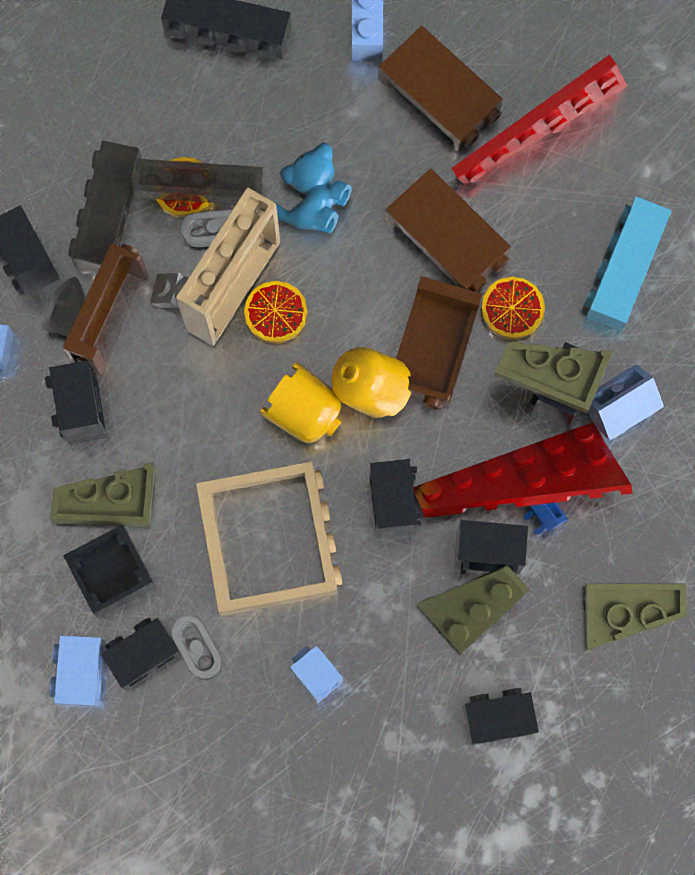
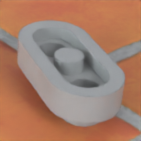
M232 210L200 212L188 215L181 224L183 239L193 247L210 246ZM200 228L203 230V233L200 236H195L192 234L193 230Z
M186 615L177 619L172 627V638L189 670L198 678H212L219 672L222 660L205 626L194 616ZM189 627L194 628L195 636L192 639H185L183 636L184 630ZM204 656H208L211 659V664L208 668H201L199 666V660Z

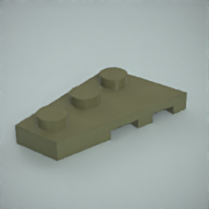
M508 342L494 375L587 414L613 351L583 350V348L572 347L570 349L550 348L548 345Z
M155 462L144 464L142 468L126 471V469L114 472V475L94 480L90 478L54 488L51 522L120 526L123 524L129 527H150Z
M506 565L465 584L450 588L436 596L426 598L417 605L461 654L526 595L530 589Z
M585 583L586 650L687 617L686 583Z

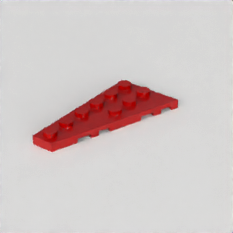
M610 54L453 166L451 169L456 177L464 184L468 181L469 183L477 181L485 174V171L502 163L510 156L547 134L559 132L572 119L584 114L594 106L628 87L617 64Z
M593 422L413 487L414 498L424 518L461 514L467 508L482 506L485 507V511L498 509L497 505L515 503V507L566 502L571 496L589 494L590 499L600 498L602 493L620 491L621 495L633 494L632 484Z

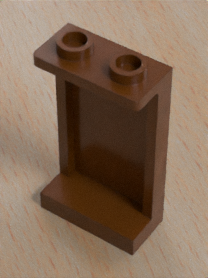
M422 25L378 66V80L386 87L392 84L454 141L453 148L458 152L464 146L468 148L472 146L480 136L479 131L485 125L492 126L502 114L500 110L503 98Z
M431 168L385 209L384 220L392 228L398 226L461 288L478 292L487 283L485 278L493 270L496 273L500 272L510 261L508 256L511 246Z
M111 243L63 346V350L71 363L88 360L95 373L99 376H102L107 365L95 345L121 288L129 274L143 280L148 275L142 256L139 255L140 252L127 244H122L119 247Z
M420 277L417 293L396 357L404 362L411 374L410 377L408 376V390L411 391L408 401H410V398L423 401V406L433 410H441L442 407L448 409L481 302V293L427 277Z

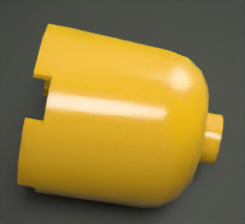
M367 347L350 349L338 358L333 367L331 383L337 398L347 406L369 417L377 419L387 415H396L404 408L411 394V391L408 390V376L410 377L411 374L404 362L375 349Z
M296 361L291 367L296 371L291 377L285 374L267 400L272 404L269 409L263 407L259 414L299 441L313 443L323 437L325 433L331 437L342 422L337 418L341 410V401L333 392V388Z

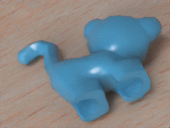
M322 142L313 150L301 154L293 164L282 168L279 172L281 179L286 184L293 185L296 190L306 195V197L291 211L283 208L278 203H276L277 216L280 221L289 223L297 229L319 230L331 234L339 219V215L331 207L335 204L345 206L350 198L352 187L342 181H335L330 185L335 175V169L332 163L333 152L327 143Z

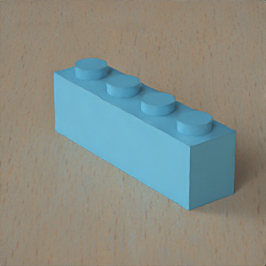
M637 196L632 206L625 205L618 221L624 224L621 233L614 232L607 250L612 251L609 262L602 261L596 278L601 279L597 290L591 288L584 306L590 308L586 318L622 332L672 210Z

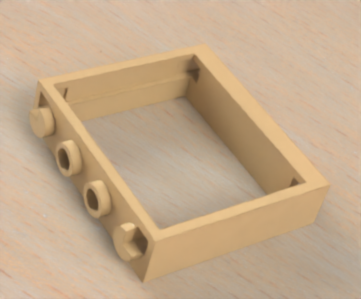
M248 187L176 297L186 330L213 347L280 244L276 203ZM264 239L273 243L268 251L261 247ZM200 296H201V297H203V298H205V299H204V301L202 302V304L199 306V305L197 304V301H198V299H199Z
M313 462L196 483L218 612L221 616L337 594L336 585L342 584L339 565L332 566L330 553L336 552L333 533L326 534L324 521L330 520L327 501L320 502L318 490L324 489L321 470L314 471ZM305 476L325 582L231 600L212 493Z

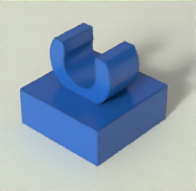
M557 503L531 505L532 510L524 515L525 520L534 516L540 519V526L533 531L535 534H540L546 530L549 532L568 521V518Z

